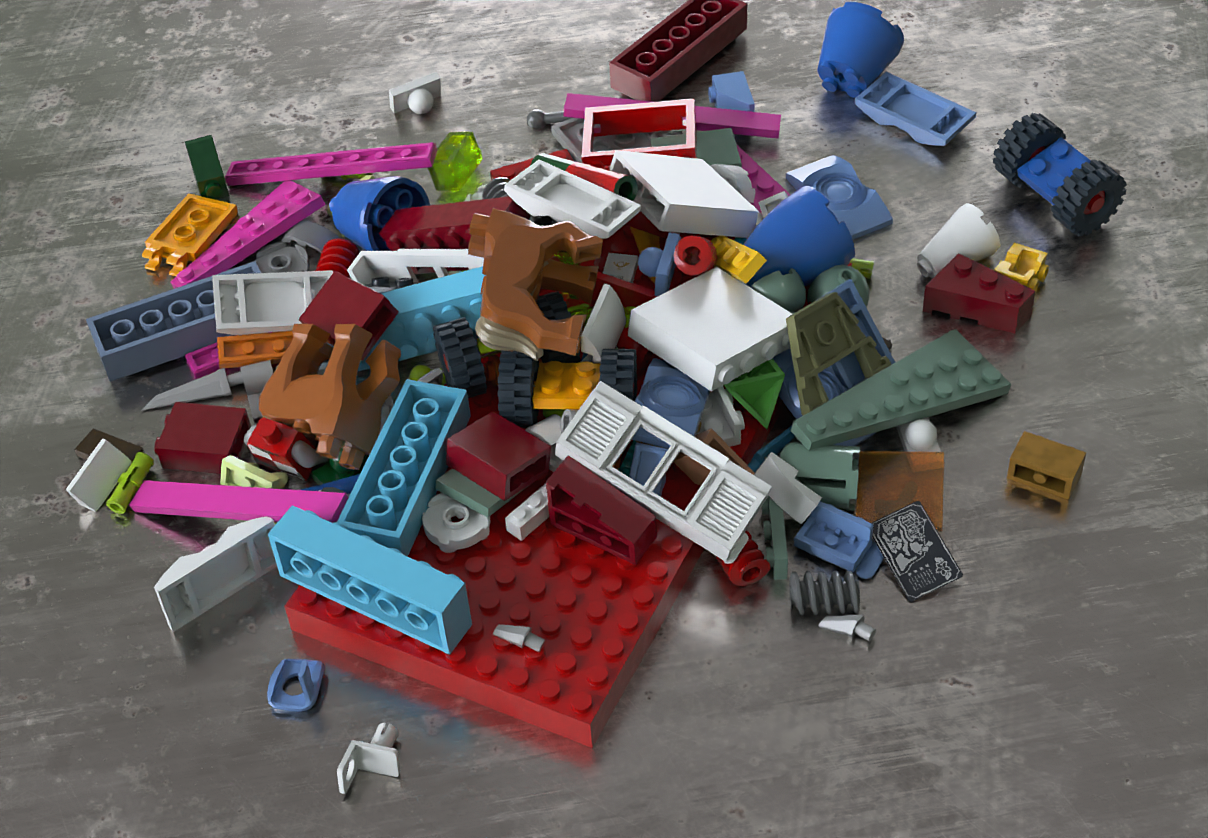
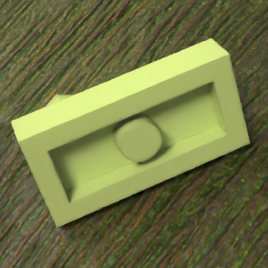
M231 455L222 459L220 485L282 489L287 483L288 475L286 472L269 473L260 469L259 465L255 462H244Z

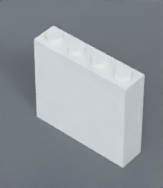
M615 150L609 170L629 175L636 180L638 192L633 202L641 205V212L660 231L748 238L752 233L759 211L703 159Z
M715 267L632 309L628 336L712 392L722 385L730 383L738 376L750 372L763 362L771 360L781 352L791 349L786 318L792 315V313L720 268Z

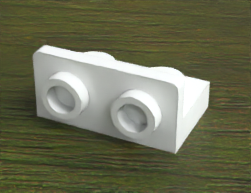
M722 385L713 390V392H710L700 420L702 423L701 429L696 434L712 428L730 447L741 444V430L745 428L741 412L735 411L733 407L732 395Z

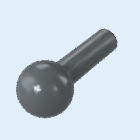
M536 109L528 114L527 124L531 128L539 129L547 124L559 123L571 118L563 117L564 111L545 114L542 110Z

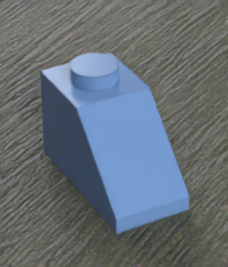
M743 71L712 75V87H708L710 103H714L716 108L755 112V103Z

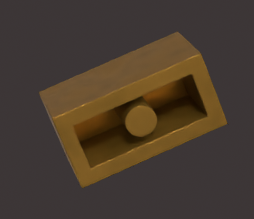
M1024 431L1010 457L1007 478L1069 500L1082 474L1086 452Z

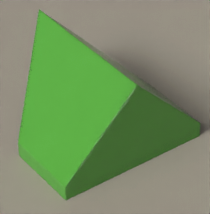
M771 359L756 366L750 372L738 376L730 383L724 384V386L767 429L785 373Z

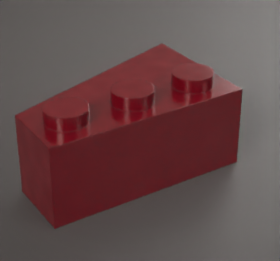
M958 253L925 286L922 312L932 314V311L936 310L949 313L951 319L959 320L960 316L978 320V325L1016 333L1032 316L1035 290Z
M569 455L546 481L550 524L634 565L638 563L657 538L656 516Z

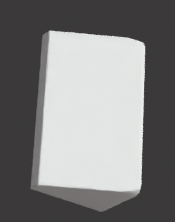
M102 439L66 488V491L80 505L96 512L117 485L119 476L129 468L131 460L107 440Z

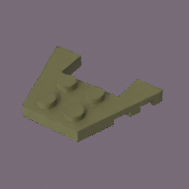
M837 292L826 294L786 318L802 416L829 401L818 373L850 353H855L865 379L892 365L887 356H881L875 349L877 344L871 336L866 337L857 325L859 320Z

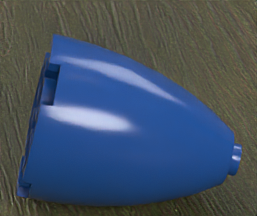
M803 186L780 202L756 226L745 241L744 246L759 252L767 261L745 285L753 289L752 285L764 276L775 271H780L782 275H786L793 268L800 275L804 286H808L819 274L827 269L850 263V260L855 257L853 239L845 222L841 221L839 223L834 213L827 208L830 201L824 195L810 186Z

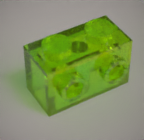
M449 132L437 148L438 151L433 166L428 167L436 191H460L483 160L481 149L478 147L473 132Z

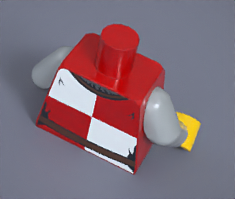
M264 416L244 436V443L249 447L256 463L280 472H286L288 475L307 481L316 465L329 460V458L316 453L317 448L312 445L302 432Z

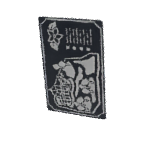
M915 501L872 522L874 526L872 537L908 601L912 602L963 577L962 571L920 501Z

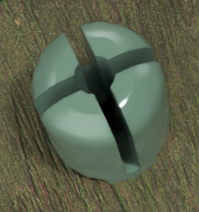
M792 442L785 446L780 454V458L798 470L795 476L796 480L821 496V502L833 505L839 510L855 511V504H849L850 499L857 498L859 470L858 459H853V453H860V447L830 445L809 451L800 442Z

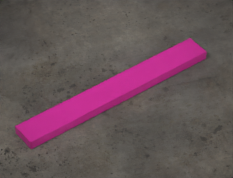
M567 93L563 117L585 119V108L648 103L652 101ZM695 106L698 131L732 128L733 134L779 138L781 114Z
M431 142L233 161L226 173L225 181L227 186L428 168L433 166L438 149L436 143Z
M144 480L129 506L134 512L247 521L266 516L272 518L274 523H277L293 505L304 511H313L320 518L331 523H337L348 500V496L345 493Z

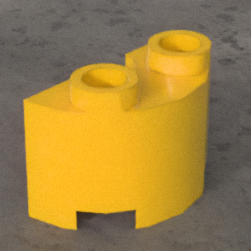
M1014 242L1007 251L1005 260H1001L994 271L1035 290L1036 294L1039 281L1044 282L1049 271V265L1045 264L1048 253Z

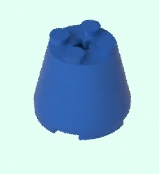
M846 2L843 7L833 8L826 23L817 69L820 78L823 80L822 86L824 89L831 92L836 90L844 91L852 98L859 96L899 55L904 45V35L898 25H892L881 17L883 13L881 10L867 4Z
M392 176L352 181L341 188L337 196L331 199L329 208L337 230L363 250L391 251L379 234L397 209L429 206L430 202L425 190L419 183L408 178Z

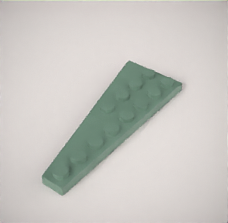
M955 329L793 421L791 432L810 451L815 448L834 445L1008 394L1012 384Z

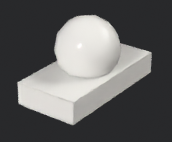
M437 72L390 89V108L393 113L410 108L417 114L429 112L434 103L433 98L441 96V78Z
M929 417L896 426L912 474L944 470L945 462L937 442V430L933 423L930 422Z

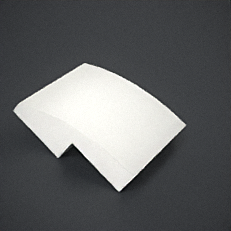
M603 285L581 335V352L593 355L592 363L601 364L603 349H615L626 324L623 305L610 285Z

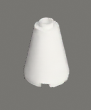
M968 203L959 207L918 254L917 268L923 276L934 278L958 253L977 262L997 252L1001 246L998 233L991 222L986 225L980 218L984 215L980 209Z

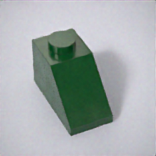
M212 135L184 141L200 196L215 200L228 197L226 181Z

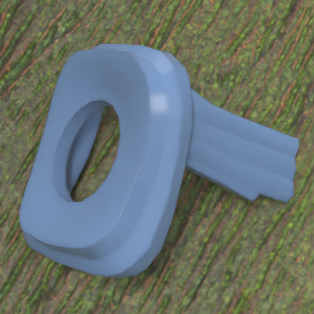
M307 659L282 660L275 668L269 681L267 691L268 703L273 708L294 712L307 711L312 708L317 700L325 670L323 662ZM298 676L303 693L293 696L286 694L283 691L284 683L289 678Z

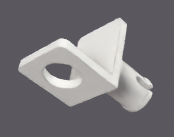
M380 723L371 743L351 741L337 769L340 793H347L358 769L398 777L400 773L398 750L392 748L399 736V731L395 726L389 724L385 733H383L386 723Z

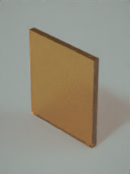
M860 451L856 517H861L867 522L872 523L915 501H920L937 531L943 532L944 452Z

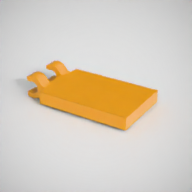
M188 193L145 241L146 249L143 251L142 257L149 259L145 269L158 270L162 257L167 258V264L174 265L169 271V275L177 276L180 271L186 268L187 262H193L206 251L238 214L237 205Z

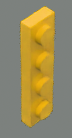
M725 236L715 237L711 240L717 252V260L714 267L720 268L745 284L767 261L759 252Z

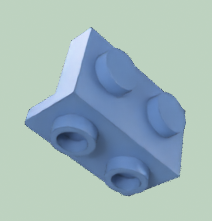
M820 501L794 537V546L854 572L872 545L874 526L861 517L853 516L837 509L833 505Z

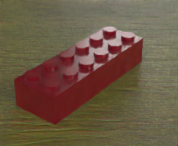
M741 0L686 1L609 62L611 88L635 100L660 101L747 30V3Z
M510 196L403 208L395 211L379 234L391 251H397L398 249H468L471 239L469 234L470 224L474 213L490 216L492 209L495 208L528 220L530 214ZM411 267L414 274L436 273L433 267ZM445 267L447 272L469 270L468 267Z

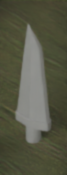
M225 368L219 369L214 373L156 395L142 410L172 406L175 402L188 403L232 395L230 387L244 383L242 373L237 372L227 375Z

